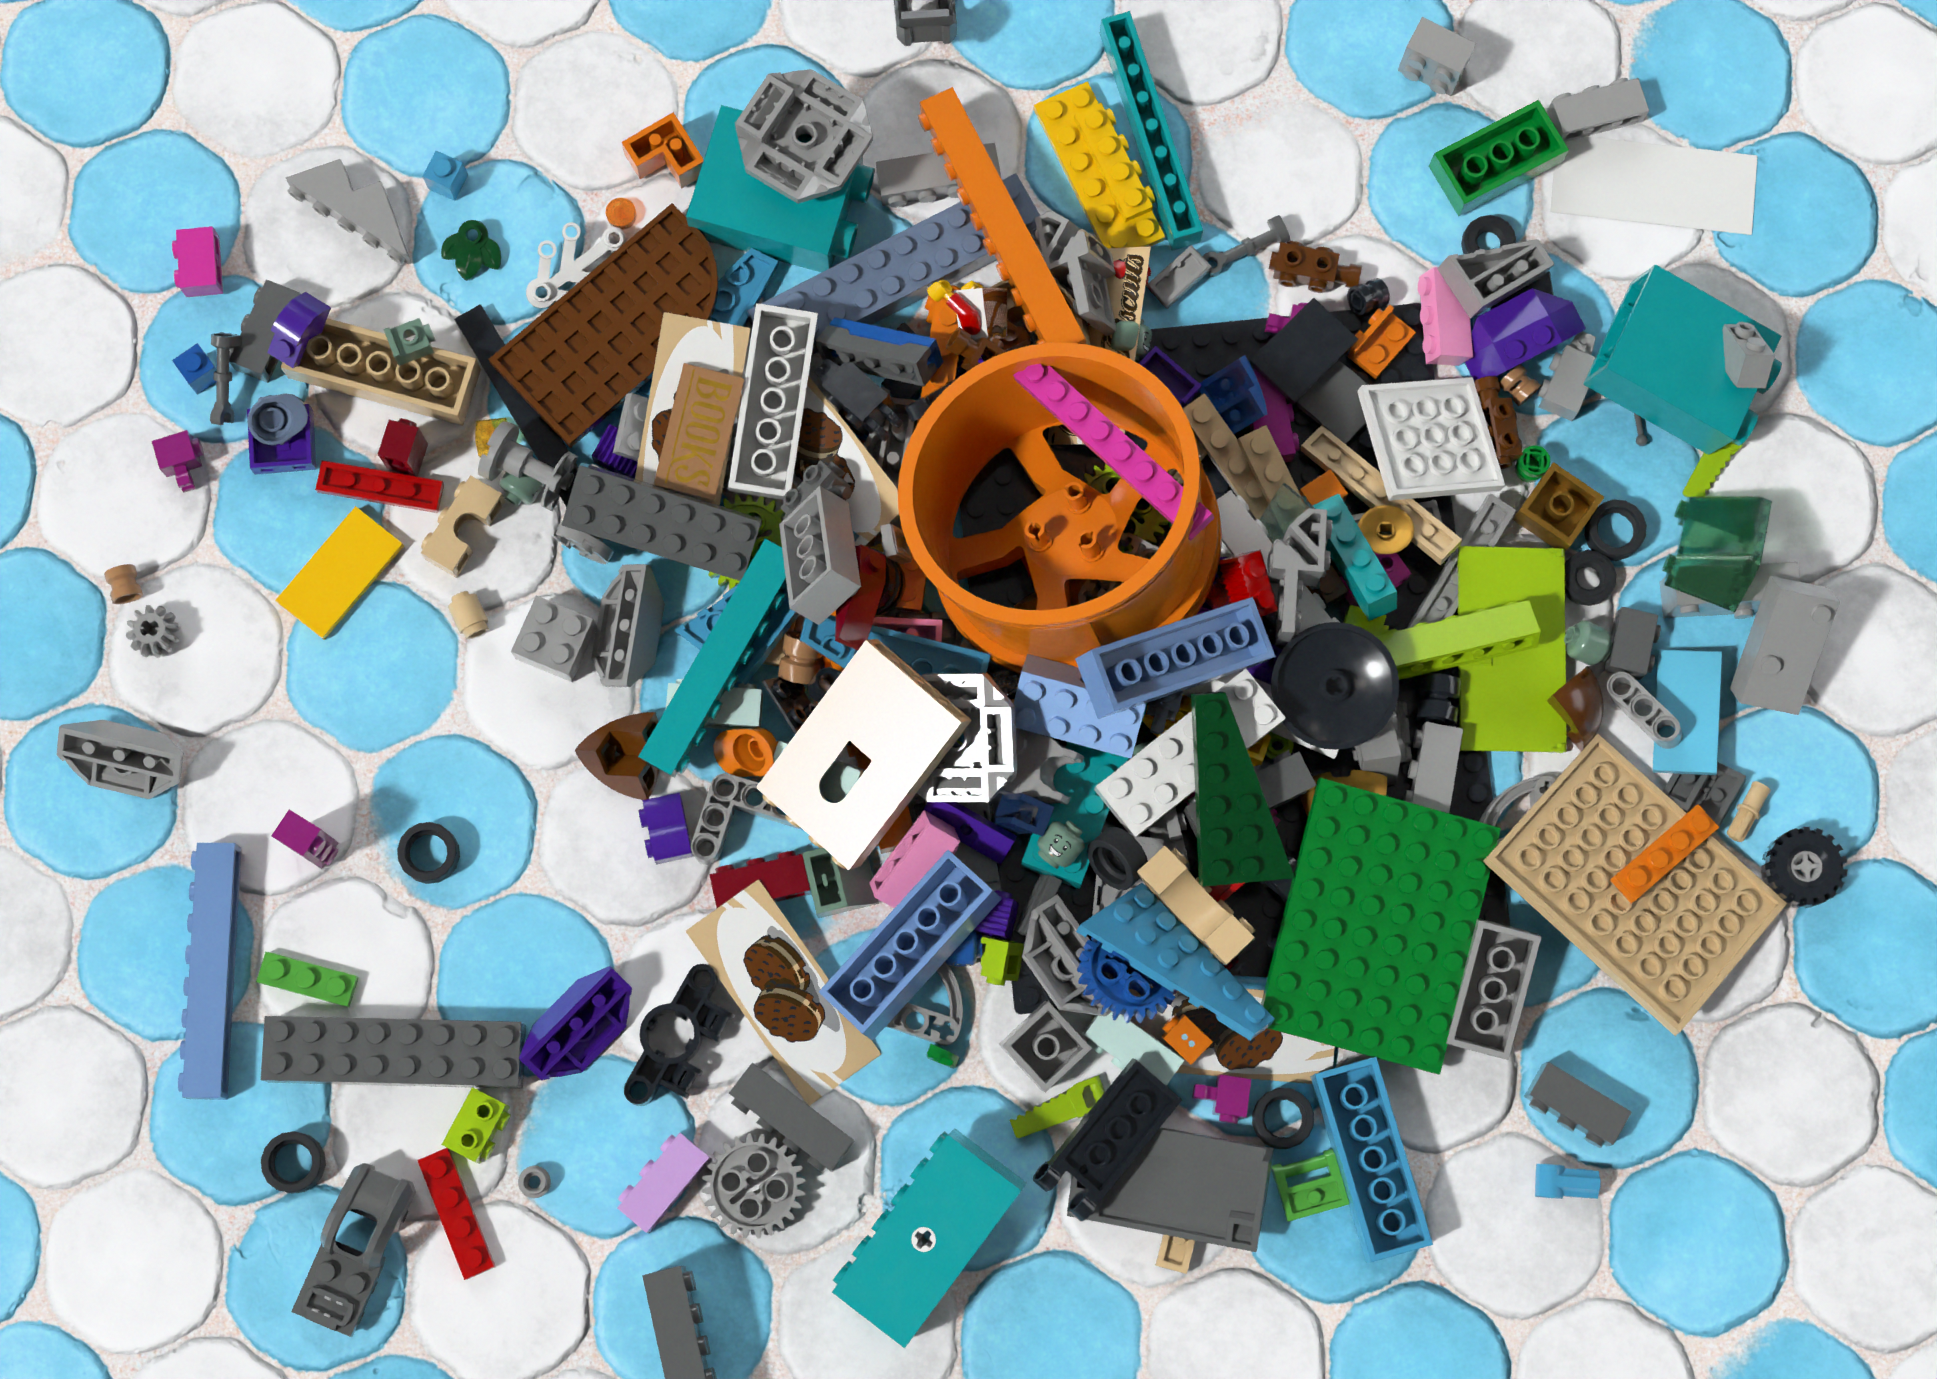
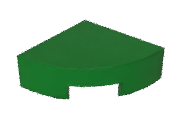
M930 1044L926 1054L928 1059L953 1069L957 1067L960 1059L959 1056L933 1044Z

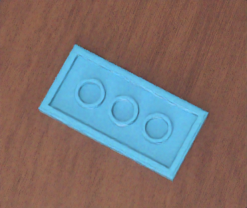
M1658 650L1656 700L1678 720L1683 736L1679 745L1671 749L1662 748L1654 742L1653 773L1717 775L1722 652ZM1664 726L1660 729L1659 735L1664 738L1671 737L1675 733V728Z

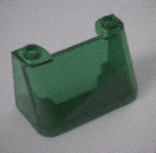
M1689 496L1686 501L1680 500L1674 517L1678 518L1677 524L1682 526L1675 554H1668L1662 571L1666 572L1664 585L1729 611L1736 612L1762 560L1772 501L1761 496Z

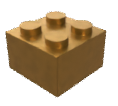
M1553 462L1512 520L1553 548H1563L1566 552L1602 502L1604 496Z

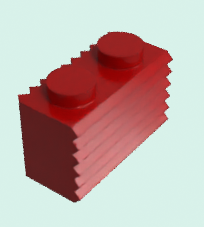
M1261 550L1241 553L1219 561L1220 571L1223 572L1221 577L1225 579L1223 583L1226 584L1225 589L1228 590L1227 595L1230 597L1229 601L1231 603L1253 597L1260 617L1278 611Z

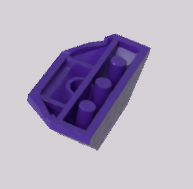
M1532 288L1476 318L1471 332L1473 358L1464 363L1474 382L1483 377L1497 376L1584 331L1586 327L1572 301Z
M611 966L577 979L532 1025L519 1056L520 1061L541 1080L582 1073L626 1028L632 987Z

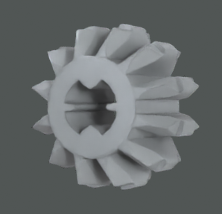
M146 605L145 614L138 610L134 611V615L138 619L136 621H127V625L133 629L126 633V638L133 640L130 647L135 651L140 650V654L144 657H148L152 652L156 658H160L162 654L161 649L166 650L168 653L172 652V647L168 644L170 641L174 643L179 642V637L173 633L181 629L178 623H173L176 616L172 612L166 613V609L163 606H158L154 611L151 605ZM152 627H155V630L158 631L154 636L149 632Z

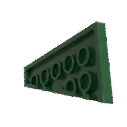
M1220 691L1191 694L1199 885L1204 887L1295 878L1226 693Z

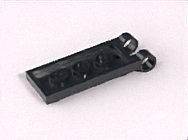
M1132 1058L1052 1158L1037 1169L1033 1176V1181L1045 1192H1048L1058 1184L1063 1174L1067 1171L1085 1187L1084 1191L1079 1192L1073 1197L1067 1210L1079 1221L1086 1220L1180 1104L1182 1099L1139 1061ZM1086 1164V1171L1081 1173L1080 1167Z

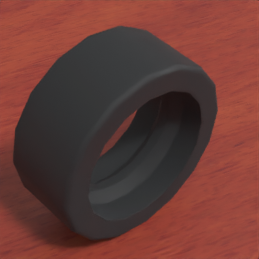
M1614 499L1603 502L1597 507L1585 525L1584 536L1588 547L1592 551L1605 555L1611 561H1619L1628 558L1639 549L1646 537L1647 525L1643 514L1635 505L1624 500ZM1619 513L1629 520L1633 527V537L1628 544L1615 548L1602 541L1597 531L1598 523L1605 515Z
M425 822L412 826L403 834L398 844L397 855L398 862L405 873L418 882L431 884L443 881L454 872L459 862L460 851L459 844L450 831L440 824ZM423 835L438 836L447 847L445 862L434 871L419 870L414 866L410 857L412 844Z
M1108 827L1088 844L1087 855L1089 863L1099 878L1110 887L1118 890H1127L1141 879L1137 871L1148 862L1147 856L1139 842L1125 830L1117 827ZM1113 853L1121 860L1123 865L1119 863V861L1114 857Z
M1277 1088L1265 1093L1257 1101L1252 1112V1125L1256 1135L1264 1144L1275 1149H1289L1300 1145L1309 1137L1314 1126V1112L1310 1102L1302 1093L1291 1088ZM1277 1100L1293 1102L1299 1108L1302 1115V1123L1299 1130L1287 1138L1273 1135L1267 1129L1264 1122L1267 1107Z
M295 1131L281 1133L271 1139L264 1148L261 1157L262 1174L267 1183L276 1190L291 1194L305 1192L314 1187L322 1178L326 1166L325 1152L320 1143L310 1135ZM297 1143L309 1150L312 1156V1166L305 1178L290 1182L278 1175L275 1169V1158L281 1148L288 1144Z

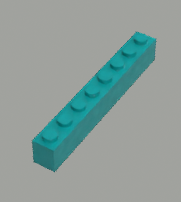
M1128 11L1101 19L1099 34L1150 188L1155 197V203L1171 251L1200 243L1203 228L1131 13Z
M766 538L764 539L638 756L674 778L677 773L683 774L691 761L688 754L694 745L698 747L707 733V730L703 728L709 718L714 720L723 705L720 702L721 697L725 691L730 692L735 686L739 677L735 673L741 663L744 665L748 663L754 652V648L751 647L757 636L762 638L769 627L770 621L767 618L772 609L777 611L785 599L786 594L782 592L787 583L782 547Z

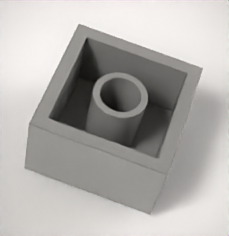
M1422 17L1405 49L1398 71L1402 72L1409 80H1419L1429 85L1430 89L1438 94L1451 96L1469 62L1476 43Z
M536 595L511 649V653L516 660L573 682L597 625L593 618Z
M1044 1001L999 1043L1001 1048L1037 1087L1045 1093L1092 1049L1049 1001Z

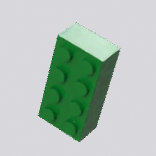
M1538 99L1434 153L1429 168L1459 217L1561 164L1569 149Z

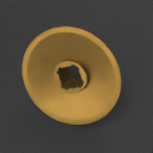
M1380 505L1371 508L1361 517L1358 523L1373 552L1378 554H1393L1403 550L1409 545L1414 535V524L1411 517L1404 510L1396 506ZM1381 531H1383V532H1389V531H1390L1392 534H1391L1390 536H1389V535H1380V532H1381Z

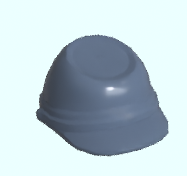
M293 394L268 395L260 397L258 402L252 406L248 414L247 424L254 438L261 443L283 445L305 427L308 413L302 400Z

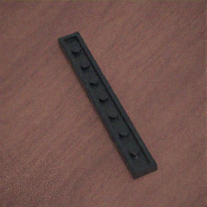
M479 304L454 320L537 459L555 468L562 456L569 452L561 437L490 364L488 359L505 344L482 305ZM577 464L570 471V473L574 474L570 487L567 491L561 489L559 493L566 508L579 467Z

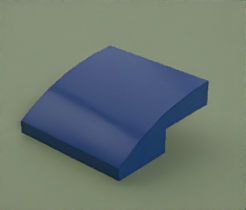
M1245 355L1199 383L1201 384V394H1206L1233 434L1268 414L1260 384Z

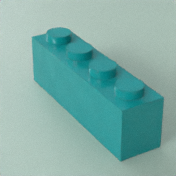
M1340 494L1312 505L1311 509L1327 510V520H1332L1331 539H1328L1325 548L1327 551H1330L1333 562L1367 620L1371 621L1397 609V590Z

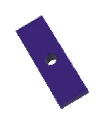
M927 802L923 811L925 810L953 826L960 842L999 864L1003 862L1017 837L957 802Z

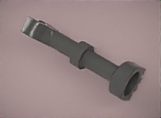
M1277 215L1269 219L1267 223L1270 230L1252 239L1247 237L1241 240L1242 244L1225 252L1205 253L1202 257L1207 262L1213 260L1217 263V266L1209 271L1210 277L1219 275L1223 267L1244 255L1248 257L1256 254L1255 250L1274 241H1277L1279 244L1280 242L1286 243L1290 241L1289 232L1281 216Z
M223 332L211 334V345L217 348V371L214 372L213 380L217 381L216 402L210 414L211 424L223 425L224 422H234V411L229 402V381H232V372H229L230 348L242 345V335Z

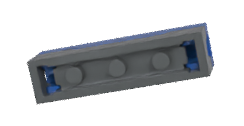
M834 317L829 323L830 325L825 328L815 341L822 361L829 359L839 366L843 363L852 362L863 373L923 387L943 363L937 341L934 338Z

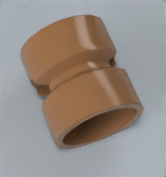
M785 632L782 649L785 651L786 656L780 659L778 677L794 683L809 684L820 670V664L816 659L821 658L822 654L800 641L802 632Z

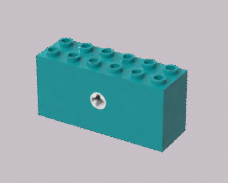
M957 1129L952 1130L949 1134L945 1131L940 1134L929 1149L933 1156L930 1160L925 1157L920 1161L910 1175L914 1179L911 1185L905 1183L891 1200V1203L895 1206L893 1210L886 1209L871 1228L876 1233L873 1237L867 1235L852 1253L856 1260L853 1263L848 1260L832 1280L837 1284L832 1291L834 1295L903 1348L908 1345L1027 1184V1182ZM926 1231L932 1234L929 1240L924 1237Z

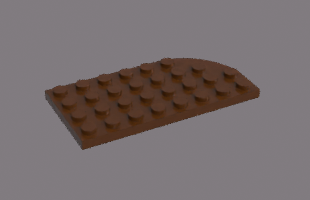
M671 203L488 359L490 364L565 443L572 448L623 404L626 394L635 393L653 377L664 312L704 320L711 319L716 306L719 288L717 266L708 241L697 228L688 226L685 215Z

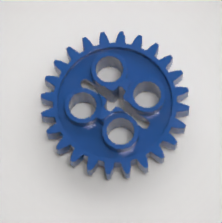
M1092 937V941L1087 940L1083 947L1085 951H1082L1078 958L1082 962L1077 967V972L1083 973L1078 983L1088 985L1083 995L1093 994L1094 998L1090 1005L1102 1004V1015L1111 1010L1113 1011L1112 1018L1114 1021L1122 1014L1126 1023L1130 1022L1132 1016H1135L1136 1020L1142 1023L1145 1014L1153 1020L1157 1015V1011L1163 1014L1168 1007L1167 1004H1172L1175 999L1173 994H1176L1178 990L1175 989L1171 992L1131 967L1127 958L1114 950L1112 953L1107 952L1101 948L1103 943ZM1102 972L1110 973L1114 979L1106 978ZM1129 989L1136 990L1141 997L1133 996Z

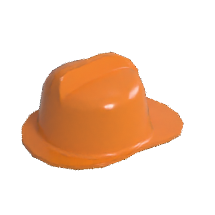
M761 727L726 730L721 732L715 739L713 745L714 756L719 766L731 775L738 777L764 776L774 764V753L778 741H776V738L770 731Z

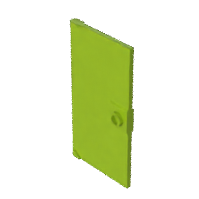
M1459 546L1457 548L1458 616L1472 614L1482 608L1493 609L1502 607L1512 601L1523 602L1529 600L1541 631L1537 648L1458 666L1459 678L1461 679L1459 728L1463 729L1460 751L1566 753V722L1547 702L1556 691L1566 684V645L1564 642L1565 549Z

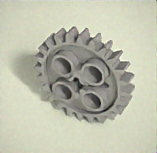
M748 1133L746 1143H742L736 1136L734 1137L735 1147L731 1148L724 1142L723 1148L726 1153L721 1155L714 1152L713 1155L718 1162L716 1164H706L713 1172L712 1175L702 1176L703 1180L710 1182V1187L702 1189V1193L711 1194L712 1198L704 1204L705 1206H715L716 1209L710 1215L711 1218L720 1215L723 1217L719 1225L721 1228L728 1223L732 1224L730 1233L733 1235L739 1228H742L743 1238H747L750 1230H754L757 1239H760L762 1229H766L769 1235L772 1236L774 1235L773 1225L777 1224L781 1229H785L782 1219L784 1217L791 1220L795 1219L794 1215L790 1212L792 1207L796 1209L802 1208L795 1199L796 1197L806 1195L805 1192L798 1190V1185L805 1183L806 1179L797 1178L796 1176L797 1173L803 1170V1166L793 1167L792 1163L796 1160L797 1155L793 1154L786 1157L785 1153L788 1146L783 1145L780 1149H777V1138L775 1137L769 1144H766L764 1134L759 1136L758 1142H754L752 1135ZM756 1154L763 1155L767 1160V1165L761 1172H753L749 1167L750 1159ZM771 1169H778L774 1176L759 1185L761 1191L758 1194L751 1191L735 1204L730 1203L734 1196L749 1187L747 1181L750 1178L757 1181ZM735 1173L740 1178V1186L737 1190L729 1192L724 1188L723 1180L726 1175ZM779 1180L785 1185V1193L782 1197L773 1199L769 1196L767 1188L771 1182ZM753 1199L759 1205L758 1214L752 1218H746L741 1211L742 1204L747 1200Z

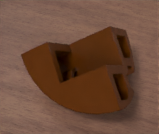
M1586 666L1547 700L1570 726L1571 730L1567 733V737L1580 751L1597 735L1604 711L1601 687L1589 666Z
M656 713L633 714L616 719L600 727L576 747L575 752L578 758L594 777L609 788L631 798L649 799L655 788L660 769L638 756L658 723Z

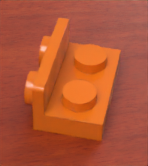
M1390 304L1384 311L1379 308L1368 321L1371 326L1365 333L1360 330L1355 335L1358 341L1348 354L1349 359L1375 380L1416 333L1393 314L1394 307Z

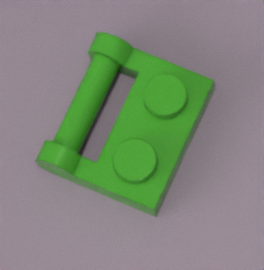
M1333 1149L1324 1150L1322 1155L1284 1166L1280 1163L1271 1166L1272 1175L1287 1222L1350 1204ZM1327 1167L1330 1176L1288 1188L1286 1178Z

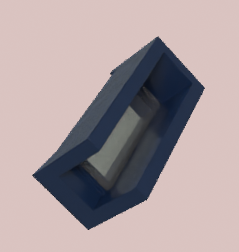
M1023 793L1003 794L992 822L1017 835L1033 833L1043 837L1055 807Z

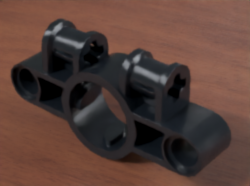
M697 964L693 966L686 975L672 1002L653 1008L643 1019L639 1035L644 1051L624 1086V1095L633 1105L645 1106L654 1099L661 1085L688 1099L690 1096L688 1091L697 1075L701 1076L703 1073L701 1069L688 1063L698 1053L703 1035L720 1043V1035L729 1019L733 1020L734 1014L709 1001L718 984V977L709 965ZM701 971L711 974V981L706 987H697L694 983L695 976ZM676 1012L675 1015L686 1022L690 1019L694 1027V1038H690L687 1042L684 1054L674 1058H665L667 1054L658 1049L653 1052L649 1044L648 1033L649 1030L652 1031L658 1023L656 1019L665 1013ZM640 1082L645 1083L648 1087L647 1095L641 1100L634 1099L631 1095L632 1087Z

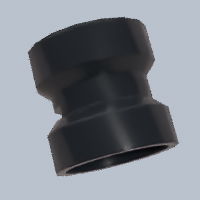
M1379 278L1367 281L1365 285L1358 284L1350 287L1347 292V301L1350 309L1360 316L1369 313L1372 309L1377 310L1386 307L1390 301V293L1386 283Z

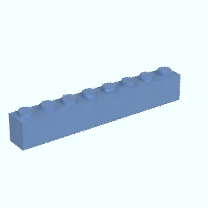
M197 843L196 851H192L191 868L195 870V879L189 886V899L193 901V913L189 914L187 918V930L191 933V945H187L185 951L186 964H189V977H185L183 984L184 995L188 996L187 1009H183L181 1018L182 1027L186 1028L185 1041L180 1043V1059L184 1060L183 1073H179L178 1091L182 1092V1098L228 1099L242 848L235 843Z

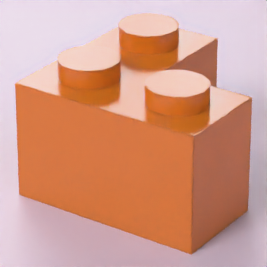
M674 112L621 142L627 160L640 179L664 165H667L681 189L698 179L704 159Z

